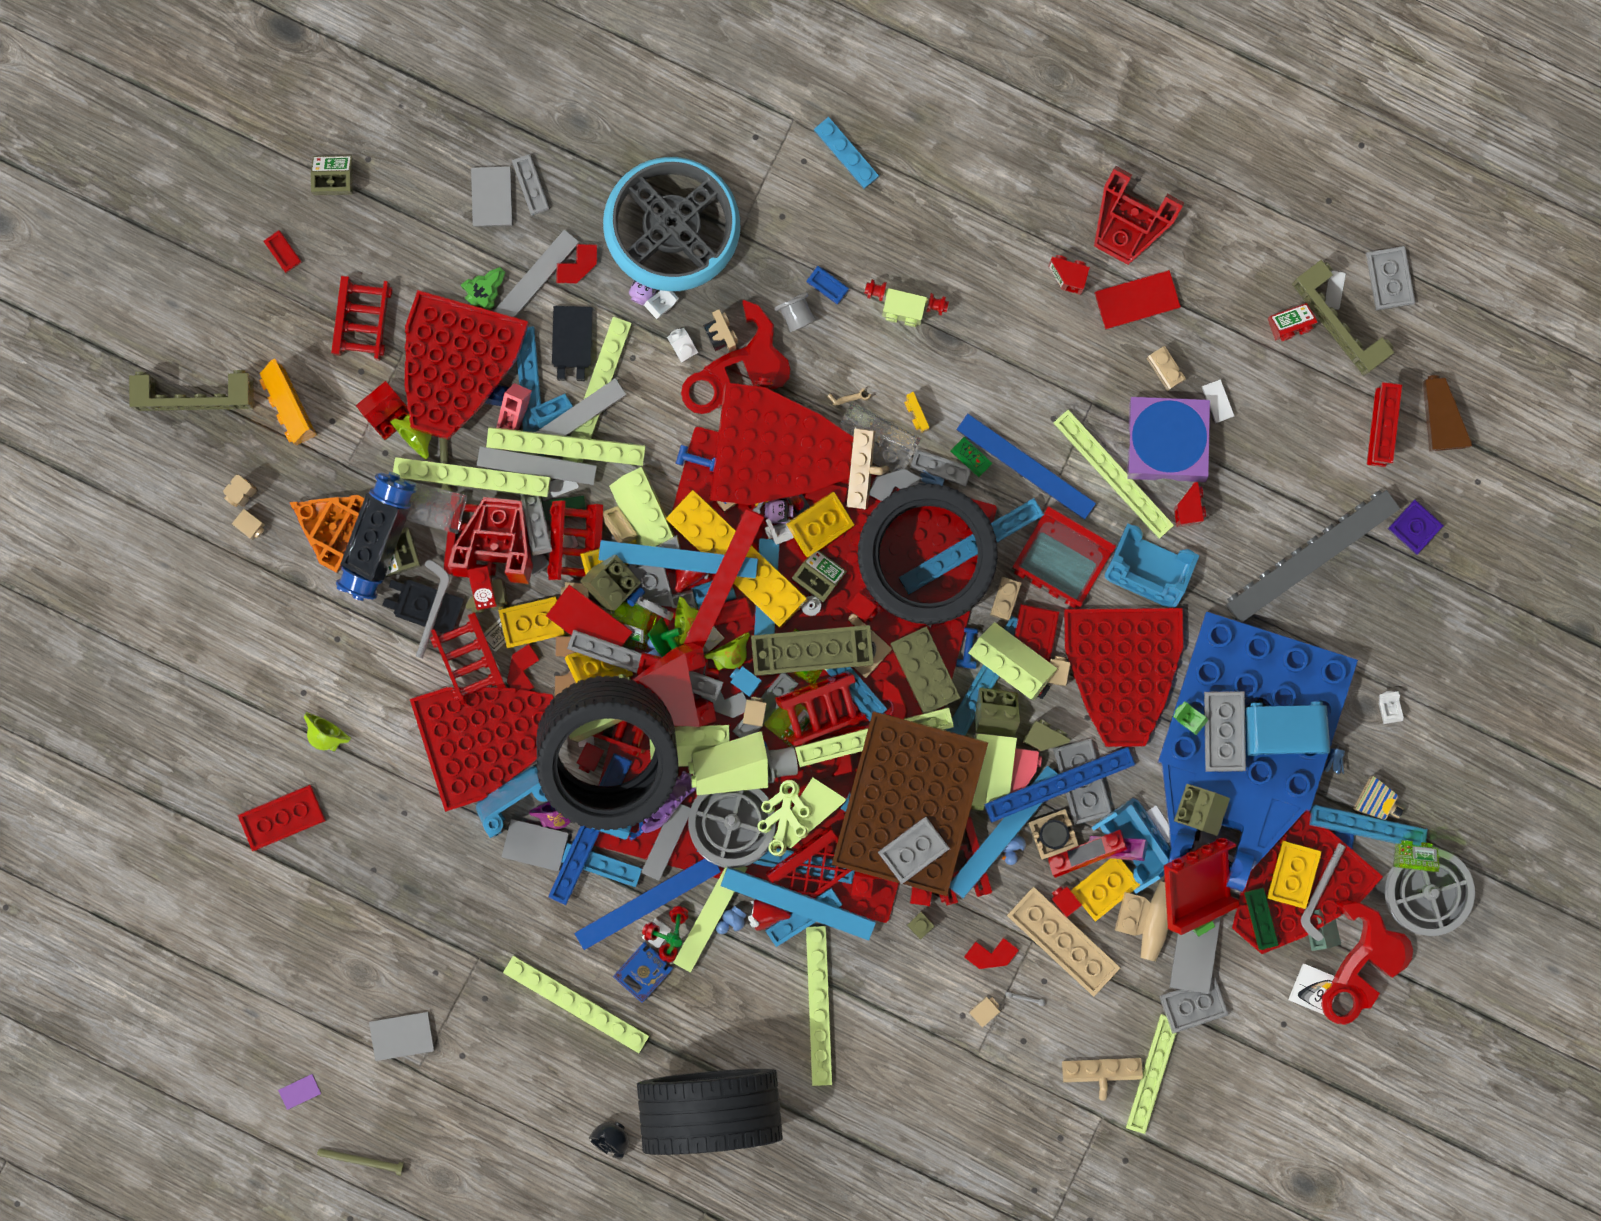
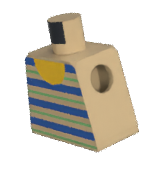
M1370 776L1353 810L1386 820L1389 814L1399 819L1404 808L1395 804L1398 798L1395 792L1376 777Z

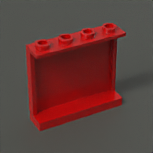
M1218 838L1216 841L1203 845L1201 848L1188 852L1187 855L1174 859L1172 862L1164 865L1167 924L1169 930L1183 935L1239 908V900L1231 897L1230 888L1226 887L1229 876L1228 850L1236 847L1235 843L1226 838Z

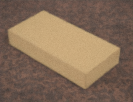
M618 506L603 511V521L617 542L628 543L637 539V533Z

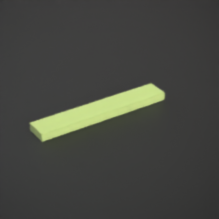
M744 866V867L733 868V869H736V870H739V871H742V872L745 873V871L747 870V867ZM727 868L722 872L674 961V964L690 973L735 892L720 886Z
M1160 1014L1143 1069V1078L1140 1079L1126 1125L1127 1129L1143 1134L1146 1133L1176 1033L1172 1034L1166 1015Z

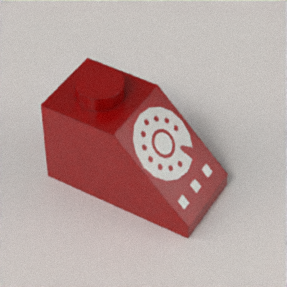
M485 566L468 570L476 609L482 610L497 607L489 567Z

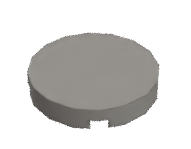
M641 596L636 602L668 620H671L674 616L673 612L652 601L645 600Z

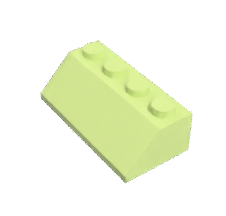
M640 467L623 475L609 486L618 507L638 535L636 539L637 545L657 547L675 536L670 523L666 520L665 512L644 468Z
M995 622L979 637L968 652L1034 701L1058 669Z
M729 725L674 727L678 766H688V762H692V753L730 741ZM650 740V755L652 759L655 747Z

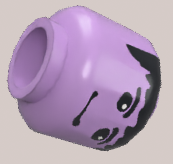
M634 280L629 290V295L632 297L631 300L644 306L646 301L656 294L657 289L644 286Z
M781 498L765 503V518L770 519L771 523L786 524L789 517H793V505H789L788 499Z

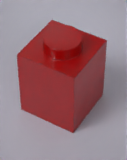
M859 592L846 607L847 610L855 614L864 623L867 619L871 621L877 614L875 610L877 605Z
M586 742L576 762L580 765L578 769L588 774L590 770L594 772L604 750Z
M1060 886L1052 892L1054 896L1051 900L1065 917H1068L1082 906L1067 886L1064 888Z

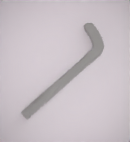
M432 560L426 561L424 565L439 576L440 584L416 653V657L421 659L424 657L432 633L431 630H433L449 583L448 573Z
M1338 844L1301 917L1303 928L1317 941L1322 940L1324 937L1311 924L1310 917L1346 848L1341 844Z

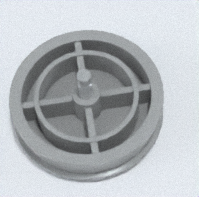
M760 789L698 795L690 809L688 827L694 846L706 860L720 867L739 868L754 863L767 852L769 844L775 836L776 823L771 826V830L768 833L758 830V823L761 820H766L774 813V811L770 814L765 813L761 808L764 801H769L764 792ZM770 804L766 805V810L770 809ZM766 823L762 825V830L766 829Z
M1436 849L1437 862L1413 859V851L1410 852L1411 855L1407 854V856L1401 857L1391 868L1385 884V900L1393 918L1408 931L1425 936H1439L1458 928L1469 916L1475 899L1474 881L1466 865L1453 854Z

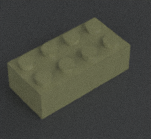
M927 627L890 644L923 714L935 711L960 699Z

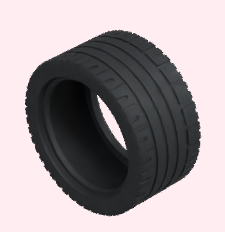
M939 484L912 485L887 496L868 516L858 544L860 573L865 586L873 598L893 615L920 624L948 622L974 608L987 593L994 579L998 560L996 536L984 511L964 493ZM923 506L944 508L958 515L971 529L978 550L977 565L968 584L950 599L930 604L910 601L896 593L883 575L879 558L882 538L890 524L906 511Z
M619 676L586 678V680H580L576 684H571L570 687L563 689L561 693L559 692L555 696L556 698L550 701V705H547L545 708V713L542 714L539 721L536 737L537 774L539 784L547 801H550V805L553 808L555 807V810L559 814L561 813L564 818H568L569 821L576 822L577 825L582 827L595 828V830L628 828V826H634L638 822L641 823L646 818H650L668 800L678 776L675 728L672 717L667 707L664 706L663 701L658 699V696L652 693V690L645 688L641 683L638 684L636 681H630L624 677L619 678ZM598 719H618L631 723L641 729L650 738L655 747L650 763L638 776L628 782L615 786H596L583 782L573 776L561 762L559 757L560 749L574 730Z
M775 1069L720 1070L658 1077L638 1082L637 1094L643 1153L651 1155L710 1153L752 1148L780 1142L783 1139L782 1124L780 1123L781 1113L779 1112L780 1101L778 1100L777 1071Z

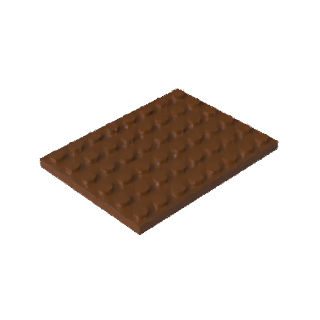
M873 711L832 865L900 883L878 851L921 819L927 817L950 849L903 884L947 896L989 742Z

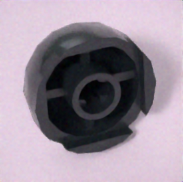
M610 1122L602 1123L589 1136V1139H592L590 1142L605 1154L608 1152L614 1153L613 1158L623 1159L629 1147L628 1134L624 1131L625 1127L619 1122H614V1124Z

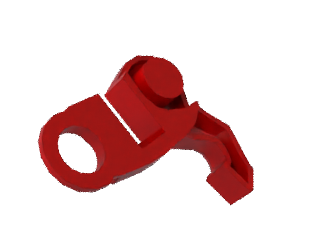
M746 300L742 301L746 323L754 322L758 327L757 333L749 344L742 349L719 357L705 366L699 373H694L687 377L683 383L681 390L682 401L693 413L707 414L722 407L725 382L730 383L725 367L740 361L744 364L752 386H757L754 384V381H758L759 377L770 378V382H774V386H771L769 390L780 388L789 380L791 371L789 361L773 347L774 324L759 305ZM698 381H706L714 389L712 400L705 405L694 403L689 396L691 386Z
M883 680L882 701L890 702L892 711L889 715L905 719L908 710L900 690L888 680ZM855 726L842 729L823 737L819 736L808 740L806 744L867 729L869 726ZM848 754L833 758L831 764L823 770H816L810 765L802 766L801 768L807 775L813 778L834 777L852 772L851 757Z
M1350 899L1337 902L1336 905L1349 920L1355 921L1358 917L1363 920L1362 934L1359 942L1341 963L1330 987L1324 992L1321 1003L1323 1014L1327 1019L1342 1025L1352 1023L1358 1018L1362 1009H1371L1380 995L1378 991L1357 975L1367 961L1372 963L1386 976L1393 978L1408 967L1413 956L1411 941L1404 933L1387 930L1379 911ZM1348 992L1352 996L1353 1007L1348 1014L1338 1016L1333 1012L1332 1001L1338 993Z

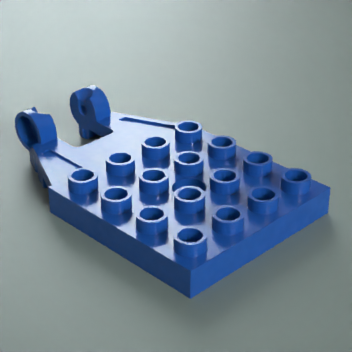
M1206 612L1173 715L1177 707L1182 705L1184 701L1204 715V692L1244 691L1245 706L1254 701H1259V699H1262L1266 706H1310L1311 702H1323V705L1327 706L1331 747L1358 660ZM1245 710L1246 771L1205 772V725L1195 735L1178 723L1172 715L1157 762L1161 764L1166 812L1169 824L1171 853L1168 863L1187 855L1195 839L1197 829L1174 821L1186 784L1226 796L1230 800L1221 825L1241 832L1231 867H1229L1226 887L1243 892L1250 871L1305 811L1309 812L1311 810L1328 754H1317L1314 752L1313 754H1263L1247 756Z

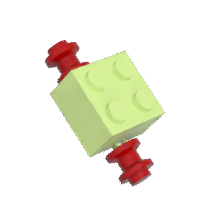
M871 279V283H866L864 294H868V299L872 296H877L879 301L882 302L885 294L886 300L882 317H886V321L897 323V320L904 321V325L916 327V325L921 324L924 307L927 304L926 312L928 313L931 310H936L942 316V312H947L949 301H945L946 296L937 299L931 293L928 301L927 297L889 288L886 289V282L882 285H877L875 280Z

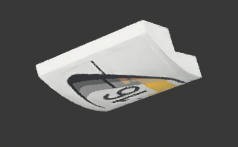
M1303 964L1288 1000L1323 1014L1321 1007L1322 996L1326 989L1330 987L1334 976Z

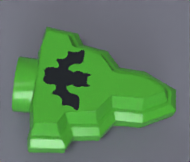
M499 267L489 271L485 276L478 275L473 280L467 279L460 285L468 294L465 299L472 306L478 307L480 305L483 309L491 310L495 305L494 300L498 295L497 288L502 284L506 272Z

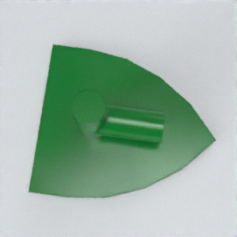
M661 617L648 633V636L656 651L663 657L672 649L679 647L674 637L682 635V630L678 627L669 631L666 622Z

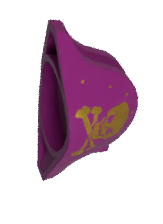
M550 801L529 810L531 816L540 819L543 827L549 826L554 829L566 827L571 822L568 818H564L561 813L559 814L555 807L553 808L550 805Z

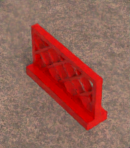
M829 826L767 871L766 875L772 883L779 885L778 881L783 877L791 878L790 890L804 895L808 894L809 897L815 898L852 870L838 868V866H824L826 855L834 856L835 854L827 852L828 844L834 840L838 843L839 839ZM815 854L823 855L822 865L811 864L812 856ZM798 866H807L806 877L795 876V870ZM810 867L821 868L819 879L809 878ZM824 869L835 870L834 878L823 880ZM794 879L805 880L803 891L792 889ZM808 881L819 882L818 889L815 892L806 891Z

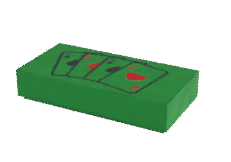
M965 437L950 451L978 477L992 465V462Z

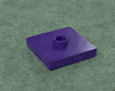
M1414 499L1387 529L1413 553L1418 555L1444 525Z

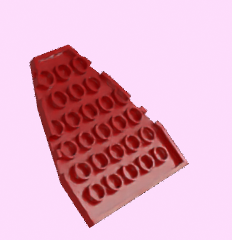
M417 290L405 324V392L411 429L449 440L482 407L516 362L529 322Z
M725 382L710 500L752 505L810 493L850 478L854 437L822 415L765 387Z
M1064 609V649L1085 709L1105 747L1146 746L1165 706L1179 657L1182 653L1183 609Z
M446 687L410 699L445 812L485 799L490 793L503 786L537 760V729L541 716L545 713V708L547 705H550V701L554 698L553 694L514 688H503L500 690L498 688H482L463 696L466 704L462 705L459 700L455 701L451 690L455 688Z
M1305 811L1250 871L1245 889L1240 893L1239 908H1236L1232 929L1260 954H1265L1309 935L1301 924V917L1305 909L1267 898L1282 841L1321 851L1308 903L1338 844L1346 847L1314 909H1321L1324 920L1321 916L1314 914V911L1310 917L1311 924L1317 930L1324 926L1323 921H1325L1326 925L1343 915V912L1336 905L1337 902L1350 899L1361 903L1383 877L1329 829L1309 825L1311 813ZM1264 888L1278 946L1258 950L1244 892ZM1317 917L1322 920V923L1318 924Z

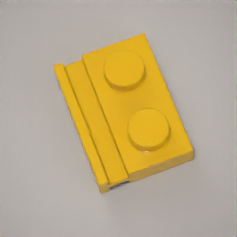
M914 392L906 395L907 401L904 404L908 413L912 411L915 418L912 419L916 431L920 429V432L924 433L929 430V425Z

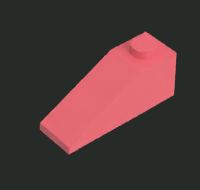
M514 383L504 393L496 428L519 430L528 408L532 390Z
M1015 749L1010 793L1025 788L1036 773L1037 767H1041L1042 756H1038L1039 751Z

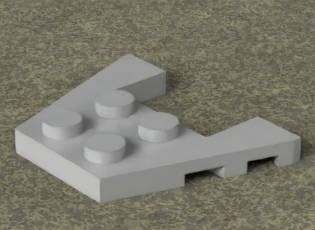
M677 535L657 546L681 550ZM635 564L626 565L641 582L632 593L642 588L645 591V594L642 596L645 600L652 601L659 606H672V608H677L680 596L686 600L689 606L697 609L693 590L672 594L665 568Z

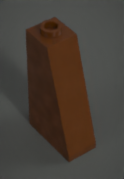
M1440 375L1428 376V379L1423 381L1429 452L1470 448L1472 446L1471 440L1446 378H1440Z

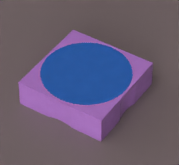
M1131 397L1129 403L1130 447L1128 450L1127 479H1173L1177 481L1206 482L1209 465L1210 400Z

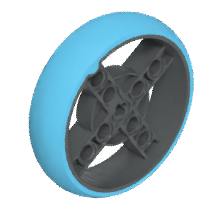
M662 157L639 164L618 181L609 195L605 206L603 230L607 247L613 259L629 277L653 289L683 291L705 284L725 268L738 244L740 215L731 190L723 179L710 168L686 158ZM660 175H681L700 182L701 185L686 198L677 195L661 197L645 180ZM648 193L650 198L643 199L640 197V194ZM629 194L645 211L643 217L644 235L626 250L619 235L618 217L621 205ZM701 195L705 197L706 200L704 202H698L696 200V197ZM715 199L719 201L723 209L726 226L723 242L716 254L699 237L701 230L699 214ZM655 207H661L664 211L662 213H656L653 209ZM683 208H688L691 210V213L685 215L681 212V210ZM675 222V227L673 225L669 227L668 223ZM658 233L661 234L663 238L661 240H655L652 236ZM688 235L690 240L685 242L680 237ZM645 246L648 248V251L641 253L638 248ZM695 249H701L704 252V254L698 256L694 254L693 251ZM658 250L667 253L683 251L698 269L682 274H664L650 270L642 264Z

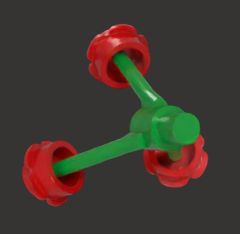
M675 906L669 912L671 921L676 924L674 932H670L667 935L659 933L660 927L654 922L645 924L642 929L645 940L654 941L657 937H660L668 943L659 948V957L663 961L673 962L678 955L676 947L682 945L681 938L679 937L680 924L685 923L689 916L688 910L681 906Z

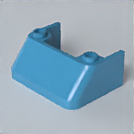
M1130 799L1091 827L1093 831L1100 827L1104 834L1121 830L1124 838L1144 839L1148 842L1145 861L1132 860L1136 865L1133 877L1140 884L1134 890L1135 893L1140 892L1164 876V865L1168 863L1171 848L1137 799Z

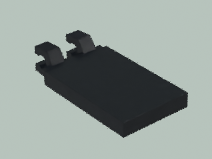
M553 306L552 365L557 367V381L566 380V367L577 368L576 380L585 381V368L591 366L593 307Z
M409 579L404 584L391 580L389 588L400 591V596L397 602L384 599L382 606L394 610L393 614H395V617L425 627L437 594V589ZM445 592L433 627L435 631L445 634L454 629L464 599Z

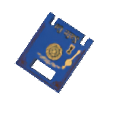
M645 941L613 976L641 1003L673 969L672 966H669L666 971L663 969L668 962L661 960L659 954L650 947L644 952L643 949L647 946ZM627 975L642 987L638 993L623 981Z

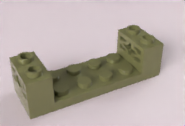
M1320 260L1296 278L1292 286L1361 374L1365 376L1394 353L1392 350L1394 347L1388 339L1384 340L1381 337L1365 351L1361 349L1363 347L1361 342L1357 338L1353 339L1349 333L1351 332L1349 327L1344 322L1341 323L1337 318L1338 313L1333 307L1329 308L1325 303L1326 298L1320 291H1316L1333 276L1331 266L1327 262Z
M233 370V373L228 374V396L226 394H214V397H206L205 394H195L194 398L186 397V395H174V398H169L167 395H156V379L151 377L150 374H147V372H135V375H129V407L136 411L254 409V378L245 370Z
M870 625L751 636L755 676L874 665Z

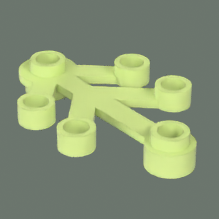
M793 780L783 782L780 786V792L769 801H764L761 806L765 813L770 814L775 810V805L783 800L782 807L766 820H761L758 823V830L768 833L771 830V826L779 820L776 839L769 844V851L775 856H782L786 852L784 839L788 821L797 837L805 838L808 834L807 828L799 823L790 809L791 802H793L798 808L800 817L808 819L812 814L811 809L805 806L799 798V786ZM792 787L793 791L788 794V789ZM770 804V809L766 810V805ZM807 809V814L803 816V810ZM766 823V829L762 830V825ZM800 829L804 830L802 835H799ZM781 845V851L777 852V847Z

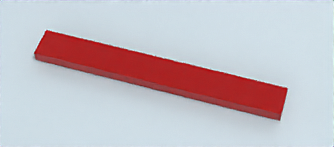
M746 508L683 645L692 642L704 648L765 516Z

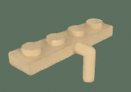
M854 429L847 507L868 509L871 474L883 475L889 472V467L886 465L882 467L872 466L876 432L874 430Z
M1141 1058L1062 1061L1063 1083L1099 1081V1099L1102 1101L1107 1099V1081L1143 1078Z

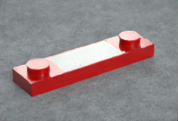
M1118 830L1049 857L1048 861L1052 875L1057 878L1125 851L1127 846L1123 832Z

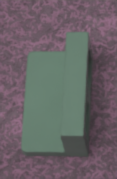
M1321 909L1314 910V914L1321 916L1324 920ZM1317 917L1318 924L1322 923V920ZM1336 919L1326 925L1325 921H1323L1324 926L1318 929L1324 937L1322 940L1317 941L1308 935L1312 951L1341 945Z

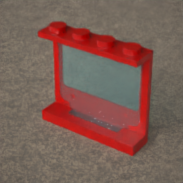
M1048 506L1012 569L1015 570L1014 574L1022 579L1027 577L1032 580L1031 584L1039 589L1044 587L1049 590L1048 594L1056 599L1058 597L1066 600L1065 604L1073 609L1075 607L1080 608L1116 545Z

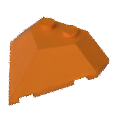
M352 495L351 497L289 502L317 556L319 564L338 573L342 569L340 564L365 498L359 495Z

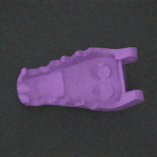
M683 771L682 775L676 778V784L673 786L674 789L669 794L670 797L665 801V804L655 814L653 813L650 818L644 819L646 823L641 827L644 833L652 832L664 825L679 804L696 790V787L692 788L691 774Z

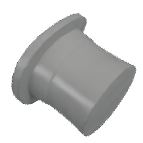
M807 292L775 307V312L781 311L790 332L799 330L816 320L806 301V298L809 296Z
M765 746L768 759V783H774L777 777L798 774L797 758L793 746L779 750H769Z

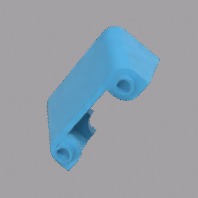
M1127 523L1107 567L1105 578L1113 584L1160 605L1175 608L1185 593L1199 555L1189 549L1180 550L1178 554L1170 552L1143 540L1141 529L1136 525Z
M1311 702L1310 706L1263 707V703H1251V707L1246 708L1247 756L1263 754H1313L1314 752L1317 754L1330 753L1327 706L1323 705V702Z
M537 766L528 768L490 793L485 799L477 802L476 811L484 830L490 838H495L502 833L501 830L505 818L501 812L531 792L537 800L541 802L547 801L539 784Z

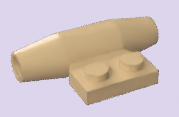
M1162 881L1159 882L1151 903L1145 897L1124 892L1115 931L1134 936L1142 934L1140 958L1155 962L1168 932L1165 882Z

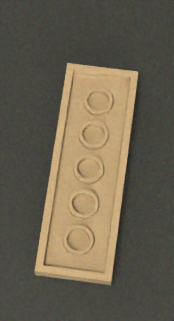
M1034 887L1006 915L1093 997L1120 969L1112 959Z

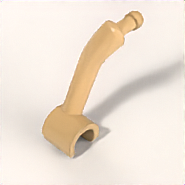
M863 388L857 394L845 396L838 400L832 394H829L827 397L833 402L834 406L857 399L867 401L870 399L871 394L867 398H863L861 393L866 389Z

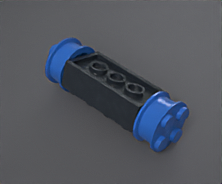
M389 472V474L378 473L375 475L377 480L375 487L370 489L369 493H366L340 564L342 565L343 573L341 579L336 581L337 589L352 594V597L359 601H363L364 598L372 600L377 598V587L385 578L410 511L411 503L409 501L412 493L417 491L416 483L403 480L399 474Z

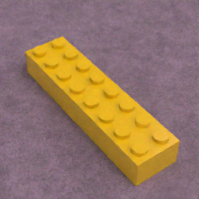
M693 490L666 518L700 552L725 555L736 532L731 525ZM751 545L746 557L758 559L756 579L736 577L733 584L776 625L782 628L808 599Z

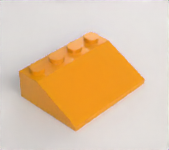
M275 358L272 359L259 373L262 378L259 382L263 390L267 389L270 394L267 398L272 408L276 407L279 413L276 417L280 425L284 424L287 429L284 433L289 443L293 442V444L299 445L317 436L284 366Z

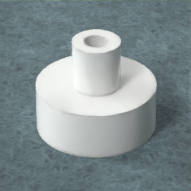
M814 596L806 597L808 601L801 607L803 613L808 616L818 614L821 609L819 599Z

